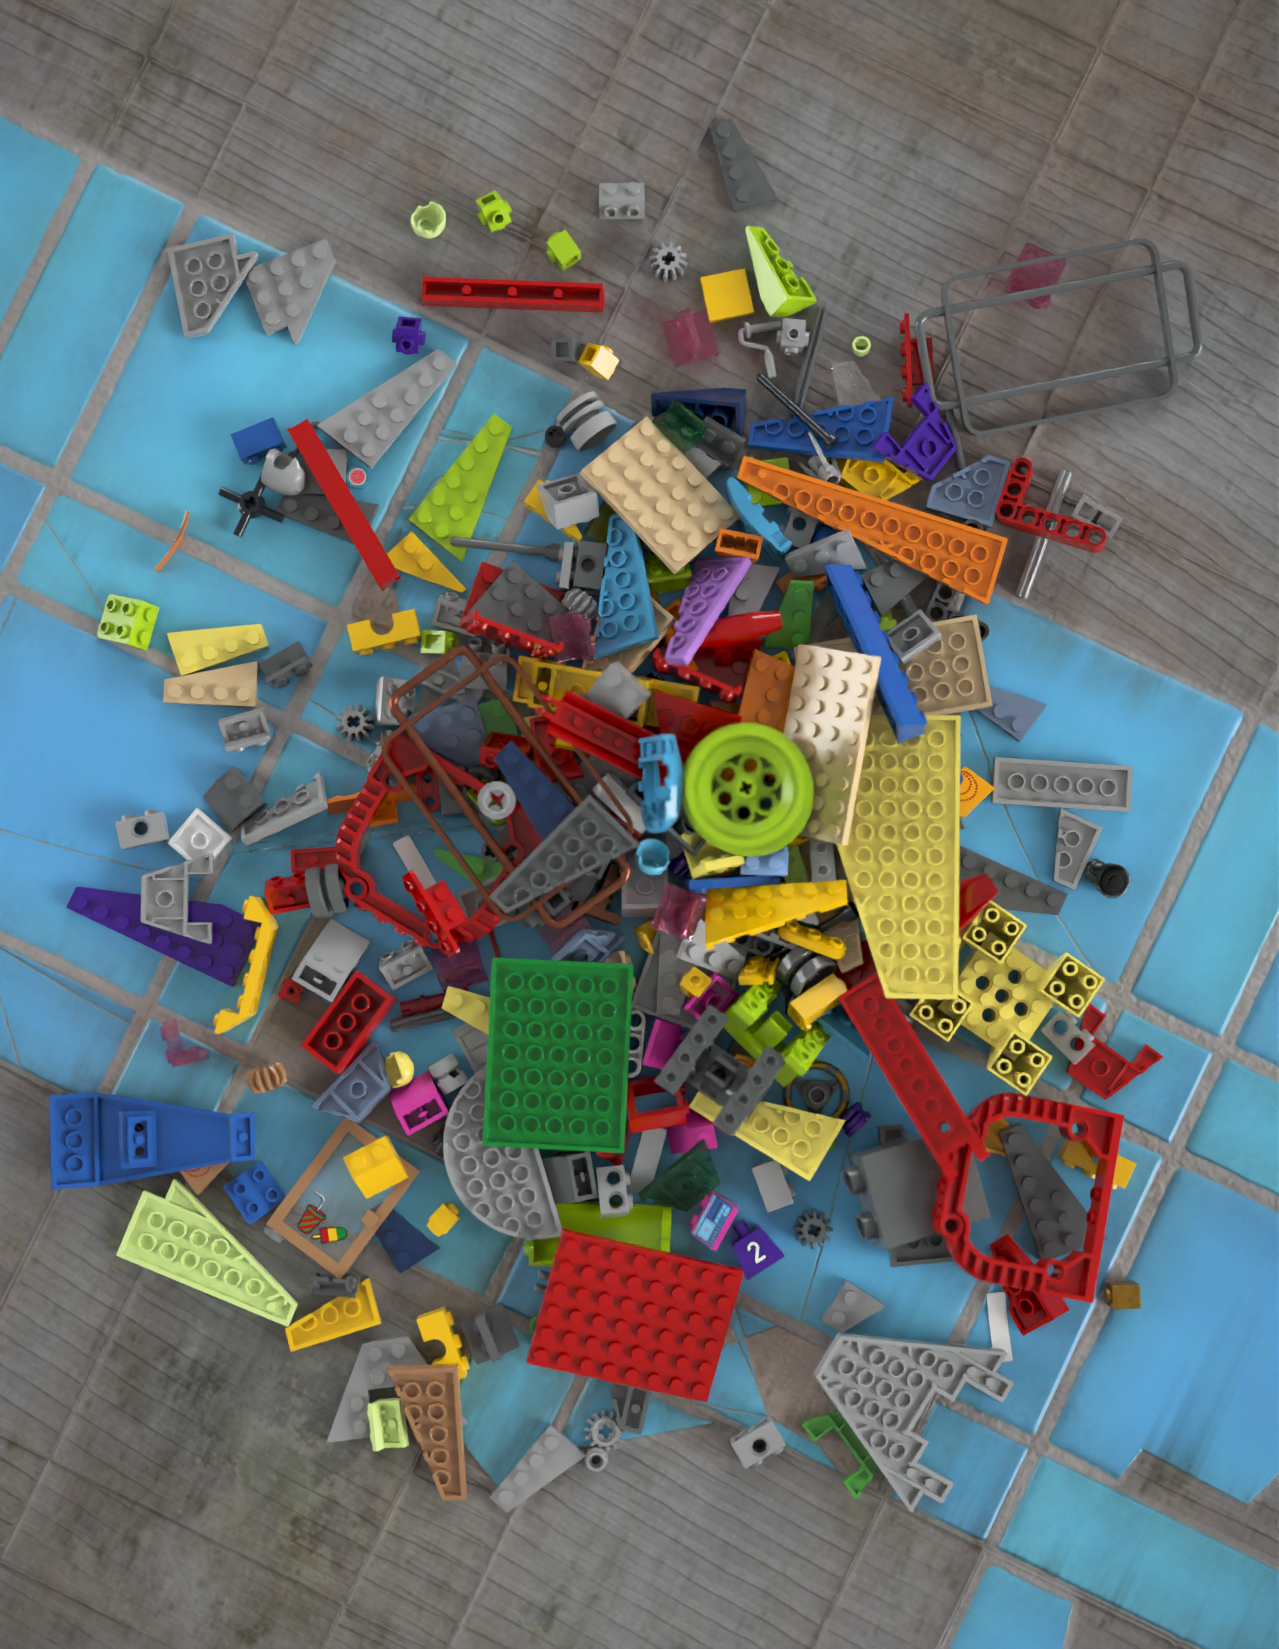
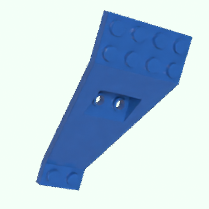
M99 1092L49 1095L50 1177L52 1190L103 1186L221 1163L255 1160L254 1112L223 1113ZM137 1123L142 1124V1129L139 1132H136L134 1129ZM137 1147H142V1154L136 1155L135 1149Z

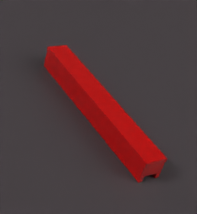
M422 277L423 306L604 313L603 283Z
M308 419L292 428H288L287 431L380 589L384 591L385 588L399 581L401 577Z

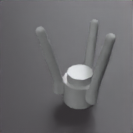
M809 431L808 435L823 465L818 470V476L802 462H799L798 466L813 478L837 485L842 475L838 469L836 458L831 457L832 465H830L812 431Z

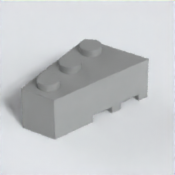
M751 564L746 575L742 578L729 599L727 617L761 611L778 578L780 567Z

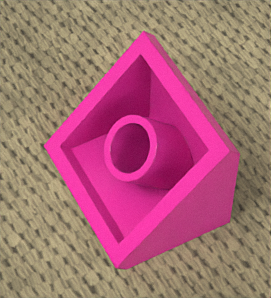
M713 971L708 975L712 983L699 998L692 995L682 1005L697 1020H699L709 1004L723 1014L739 995Z

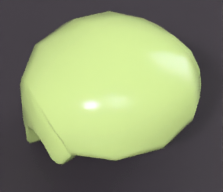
M430 202L425 207L419 205L411 216V227L420 237L435 238L445 228L446 212L441 205L435 202Z

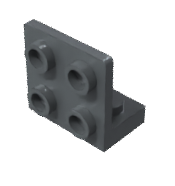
M298 641L259 663V666L266 676L264 679L266 684L273 689L276 687L281 689L290 683L289 680L295 676L299 678L309 673V668L313 664Z

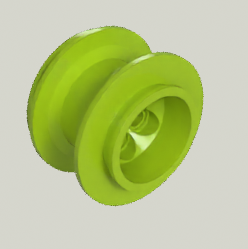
M740 723L723 727L703 739L687 760L683 771L682 796L685 813L694 829L705 840L725 852L746 857L773 853L793 841L802 831L810 817L814 802V784L810 769L798 747L788 737L773 728L753 723ZM754 760L757 762V769L754 772L745 771L744 765L747 761ZM727 769H732L735 772L734 779L729 782L724 781L722 778L723 772ZM774 775L776 777L775 785L766 787L763 783L765 776ZM744 783H747L749 786L753 785L749 795L740 791L744 788ZM723 793H729L732 797L730 804L721 805L719 797ZM765 798L773 801V807L768 811H763L760 808V803ZM743 807H747L751 811V815L747 820H741L738 817V811Z

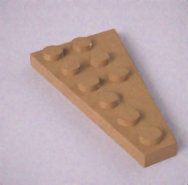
M459 1364L388 1366V1374L393 1379L396 1393L401 1398L405 1414L417 1442L422 1447L423 1456L433 1473L432 1477L442 1500H466L467 1488Z

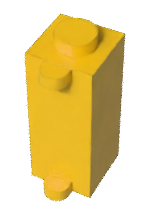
M832 973L791 1001L787 1010L788 1015L801 1030L805 1029L808 1031L811 1029L810 1024L841 1003L838 996L848 991L846 984Z

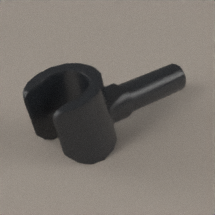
M784 984L782 992L785 994L786 999L785 1014L788 1015V1003L794 993L788 992Z

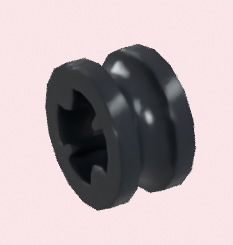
M555 425L546 430L545 440L548 446L559 448L565 443V432L561 427ZM552 432H558V436H562L561 439L558 438V442H553V439L549 438V435H553Z

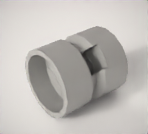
M454 1053L427 1068L433 1079H438L437 1086L443 1096L464 1085L469 1080L465 1072L458 1069L459 1062Z

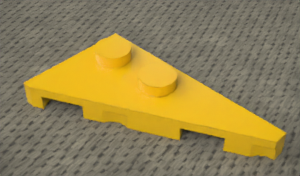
M412 531L387 553L395 569L403 573L411 574L455 592L465 593L467 591Z

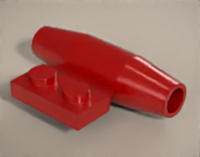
M757 611L718 618L699 648L713 647L716 665L751 659L753 649L761 651L759 638L783 629L780 612Z

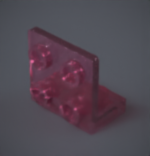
M477 940L456 943L460 952L451 958L441 948H431L438 981L443 992L447 991L448 986L463 988L488 980Z
M176 1019L162 1022L163 1027H160V1033L163 1041L166 1040L168 1047L166 1058L168 1063L172 1064V1068L209 1059L208 1049L201 1051L200 1046L187 1050L183 1049Z

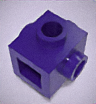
M399 316L396 329L392 330V343H396V352L406 355L419 354L421 345H425L426 337L425 332L422 331V318Z

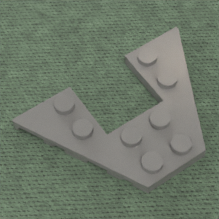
M410 1335L370 1340L362 1343L327 1443L370 1437V1421L367 1416L368 1404L371 1403L370 1390L395 1387L392 1377L388 1374V1366L428 1365L427 1360L419 1352ZM462 1416V1425H466L467 1420Z

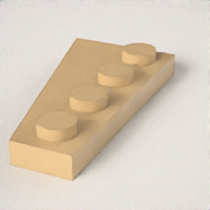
M255 661L164 679L163 702L256 708L259 662Z

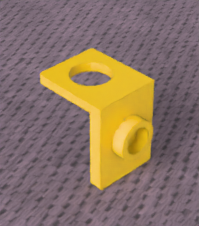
M654 917L633 929L641 949L651 955L655 953L651 945L662 917Z

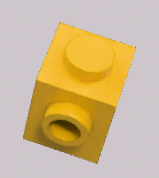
M588 343L577 363L594 377L609 380L619 360L612 355L613 351L607 346Z

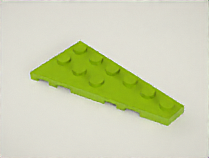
M495 413L409 518L411 523L462 563L468 547L452 546L450 539L452 537L472 539L492 481L498 470L499 462L512 432V427Z

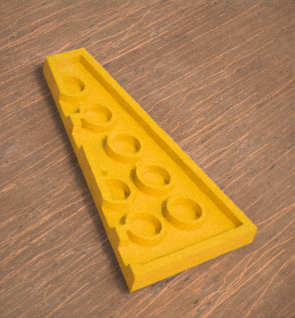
M846 880L707 889L705 904L706 950L712 949L715 944L726 941V944L733 942L736 937L745 934L752 936L785 925V921L794 918L798 921L806 918L805 915L816 911L822 913L846 905Z

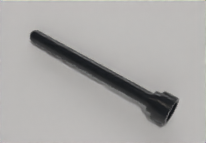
M852 901L847 902L846 905L841 906L838 914L818 924L813 929L820 931L822 934L842 921H854L860 917L857 906ZM780 946L770 954L765 955V958L775 961L776 958L782 957L792 951V949Z

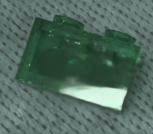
M676 399L671 401L668 411L658 415L652 421L660 433L684 453L699 445L708 429L706 423Z

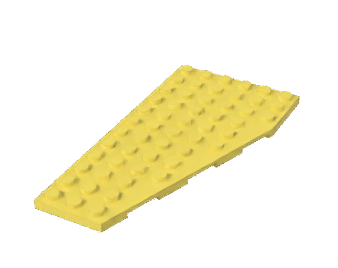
M871 715L848 844H837L886 998L958 999L960 715H925L927 719L925 733L899 744L886 716Z

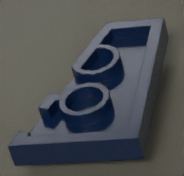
M383 1202L376 1205L371 1210L375 1213ZM395 1209L390 1212L375 1233L400 1274L440 1249L436 1243L428 1239Z

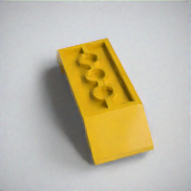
M249 896V900L246 899L242 908V913H245L244 919L260 922L262 925L261 927L258 926L255 932L254 940H257L255 950L252 949L249 956V963H252L249 972L245 973L243 979V986H246L244 995L239 996L237 1008L240 1010L227 1008L220 1010V1013H216L213 1027H216L214 1033L217 1034L230 1031L257 1013L279 927L273 914H270L264 899L259 896Z

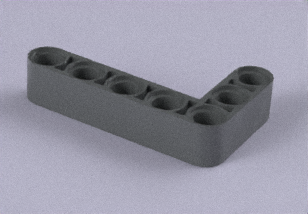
M969 519L963 524L983 531L982 524L976 519ZM938 581L924 611V614L930 621L937 622L969 616L950 608L957 591ZM939 589H946L949 592V598H941ZM935 609L939 611L940 619H932L930 610ZM978 620L979 628L983 633L981 642H983L989 636L990 631L985 622Z

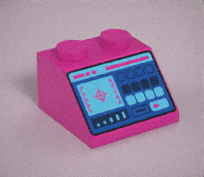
M712 1190L710 1194L706 1193L700 1202L702 1209L699 1215L694 1214L688 1226L691 1227V1235L716 1251L739 1209L735 1202Z

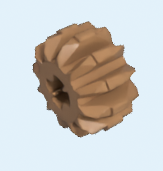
M269 1063L248 1071L246 1082L251 1093H264L284 1086L287 1082V1075L282 1063Z

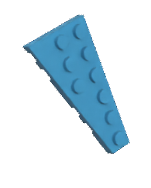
M617 513L609 517L606 541L608 550L607 557L604 558L605 575L601 583L598 614L600 616L598 628H596L595 632L597 641L596 649H593L592 656L596 660L659 639L640 539Z

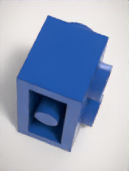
M273 417L230 434L239 457L245 465L259 463L262 460L261 458L267 456L270 449H277L283 452L282 449L287 448L279 426Z

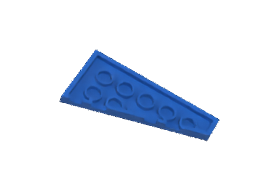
M894 396L887 397L886 400L873 402L871 400L861 405H845L814 411V414H809L830 435L835 434L839 438L838 443L831 450H827L823 446L824 441L795 415H793V418L783 420L772 419L752 423L747 444L748 448L818 456L808 435V432L812 431L825 457L884 463L885 457L876 453L870 447L881 433L887 431L889 434Z

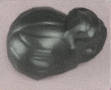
M1093 859L1085 867L1086 878L1095 884L1101 894L1108 898H1117L1124 895L1129 887L1130 875L1126 868L1114 863L1105 864L1099 859Z

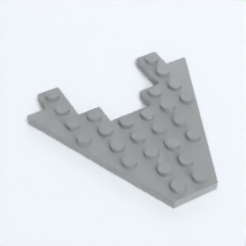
M837 1333L813 1373L899 1498L911 1512H913L923 1493L942 1504L954 1485L950 1479L918 1462L929 1441L913 1432L912 1428L933 1393L936 1391L954 1402L963 1385L967 1382L1003 1403L1014 1385L1012 1380L997 1372L1008 1354L1003 1349Z

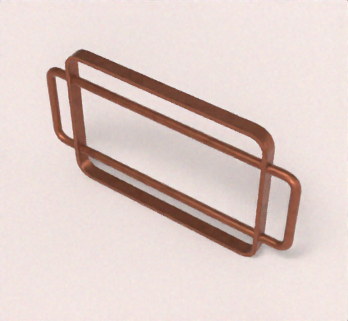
M464 645L456 646L391 694L389 709L400 724V727L384 740L381 747L382 756L488 904L501 919L517 921L535 909L548 927L553 929L565 928L629 880L631 868L623 854L614 858L621 868V875L562 919H553L543 906V903L575 879L556 887L540 900L537 897L529 901L532 906L517 916L507 915L489 897V892L389 755L390 743L405 731L510 875L516 867L412 726L474 679L481 676L574 805L577 807L583 801L488 671L489 668L498 662L507 661L511 663L545 710L553 714L554 711L547 702L543 701L542 695L521 666L514 659L507 656H497L483 664L470 647ZM458 655L466 656L476 671L408 720L398 706L399 699ZM572 746L626 819L628 824L627 832L632 836L633 821L584 752Z

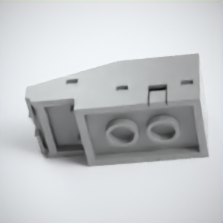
M646 829L642 833L643 838L641 841L644 839H657L667 846L666 831L650 833ZM637 847L632 852L627 851L623 853V856L630 865L631 875L629 880L620 887L621 916L667 917L669 910L668 867L660 875H648L642 873L635 865L634 855Z

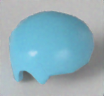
M644 839L641 841L634 855L635 865L642 873L660 875L667 869L669 864V848L657 839Z

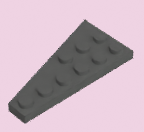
M514 561L505 568L467 612L469 614L474 610L480 611L479 616L552 644L559 641L563 642L564 645L560 654L569 656L580 663L584 662L586 652L590 646L591 635H594L587 626Z
M588 795L489 897L507 913L640 846V844L602 806Z
M959 845V882L987 873L999 891L991 901L1004 910L1059 915L1068 894Z
M1020 1123L997 1130L1039 1258H1056L1074 1250L1082 1249L1087 1229V1211Z

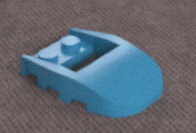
M730 477L726 482L729 504L739 516L737 522L745 533L763 537L761 548L777 562H780L785 557L784 555L789 553L791 541L783 535L774 521L769 523L762 515L765 511L759 503L754 506L750 501L752 499L750 493L735 478Z
M658 735L638 739V744H641V758H638V768H643V781H639L638 786L639 791H644V800L640 804L644 826L650 833H660L669 829L677 819L681 808L683 769L674 735ZM660 760L663 761V765H667L669 778H665V786L660 787V773L657 762Z

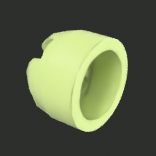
M859 336L854 339L852 350L856 356H866L870 351L871 342L868 338Z

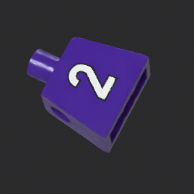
M742 1219L732 1226L738 1238L731 1243L747 1280L785 1257L778 1245L759 1225L750 1230L745 1220Z

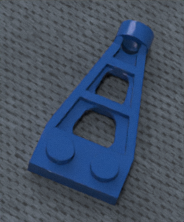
M708 876L699 879L683 877V887L690 889V892L707 893L708 888L780 884V876Z

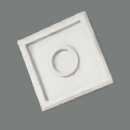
M196 808L167 844L186 860L196 859L209 853L214 854L215 860L233 837L199 808Z

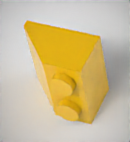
M384 1136L343 1157L353 1180L366 1199L409 1178L389 1136Z

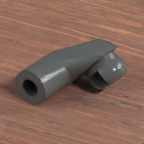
M485 765L469 767V773L477 778L484 777L488 780V783L501 782V775L496 769L488 768Z

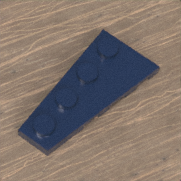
M510 741L494 759L543 842L576 807Z

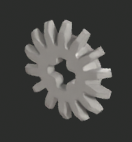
M601 1410V1417L595 1412L593 1416L596 1420H587L591 1427H585L584 1431H590V1434L585 1438L586 1440L593 1439L590 1444L591 1447L595 1444L599 1445L598 1448L604 1446L607 1453L610 1452L609 1446L611 1445L615 1450L618 1449L617 1441L623 1444L624 1440L620 1438V1435H626V1431L618 1428L617 1419L612 1418L614 1411L611 1410L609 1416H606L605 1410ZM604 1424H607L608 1428H612V1432H609L608 1437H604L603 1433H599Z

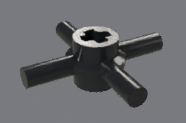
M261 475L254 490L245 492L242 495L224 487H221L219 490L220 496L238 504V509L242 514L233 533L237 537L242 538L250 519L264 515L282 523L285 518L284 514L266 507L262 496L266 486L261 482ZM253 502H255V504H256L255 507H252V506H251V507L249 508V507L247 506L248 503H253Z

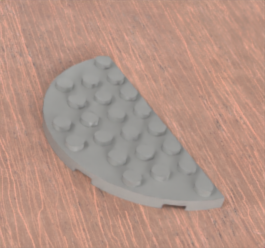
M486 1065L462 1087L449 1110L443 1135V1154L450 1182L457 1196L467 1209L481 1222L499 1232L526 1239H546L560 1236L562 1227L539 1149L483 1146Z

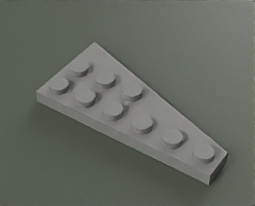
M437 349L322 421L317 427L372 469L456 367V362Z

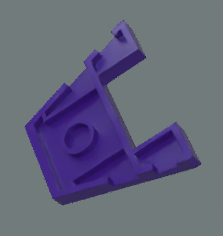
M927 384L921 385L910 398L911 402L925 417L901 447L886 431L880 434L870 448L921 479L931 481L957 450V445L946 422H942L938 413L939 407L936 401H932L929 394L931 390Z

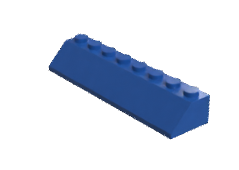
M825 565L826 586L858 654L881 657L875 694L898 744L924 734L925 725L927 724L923 711L919 712L916 704H918L917 697L914 691H909L906 685L909 683L906 673L898 668V656L888 646L890 640L887 632L880 629L879 624H881L879 615L877 611H872L870 607L872 601L867 591L863 592L861 588L863 582L859 572H854L851 565Z

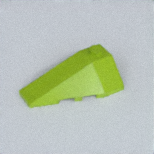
M747 226L745 231L760 298L765 305L766 312L772 317L786 318L814 305L817 300L808 283L803 277L798 279L791 270L794 266L790 261H786L778 254L780 248L764 228Z

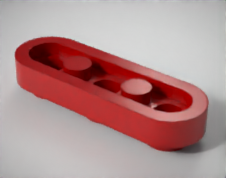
M427 746L431 751L436 753L434 749ZM430 767L428 771L416 773L415 780L417 795L430 813H434L441 807L438 776ZM426 775H431L432 781L430 783L424 782ZM430 797L434 799L432 806L426 804V800Z

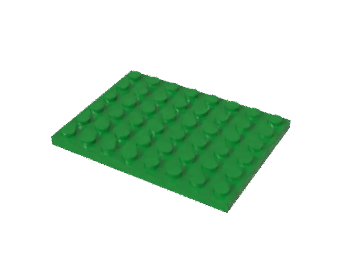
M492 957L483 1146L624 1153L633 964Z

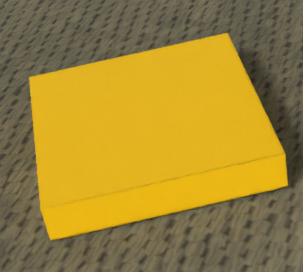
M745 268L700 277L709 323L754 314Z

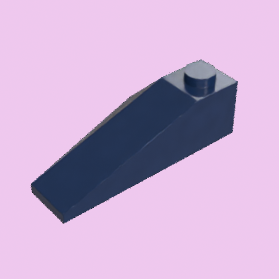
M711 388L652 393V416L675 425L682 424L693 428L692 431L696 433L703 420L708 416L743 437L747 411L746 389Z

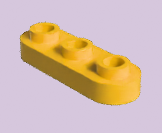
M793 920L785 921V925L779 926L777 932L786 941L832 959H842L847 949L841 939L821 934L820 931L813 928L803 927Z

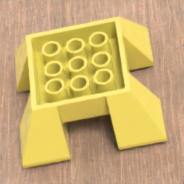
M990 901L976 915L961 937L972 951L958 971V999H919L909 1016L947 1042H949L959 1026L971 1032L991 1046L987 1069L1027 1096L1052 1059L1051 1055L1030 1042V1038L1053 1005L1080 1018L1105 981V978L1067 952L1045 969L1013 948L1027 925L993 901ZM1012 970L1018 976L1014 983H1011L1008 979V974ZM980 976H983L986 981L982 989L976 986V980ZM1001 989L1005 997L1001 1002H998L995 999V993ZM1017 1003H1022L1024 1007L1020 1015H1017L1014 1011ZM989 1008L992 1016L990 1020L984 1021L982 1013L985 1009Z

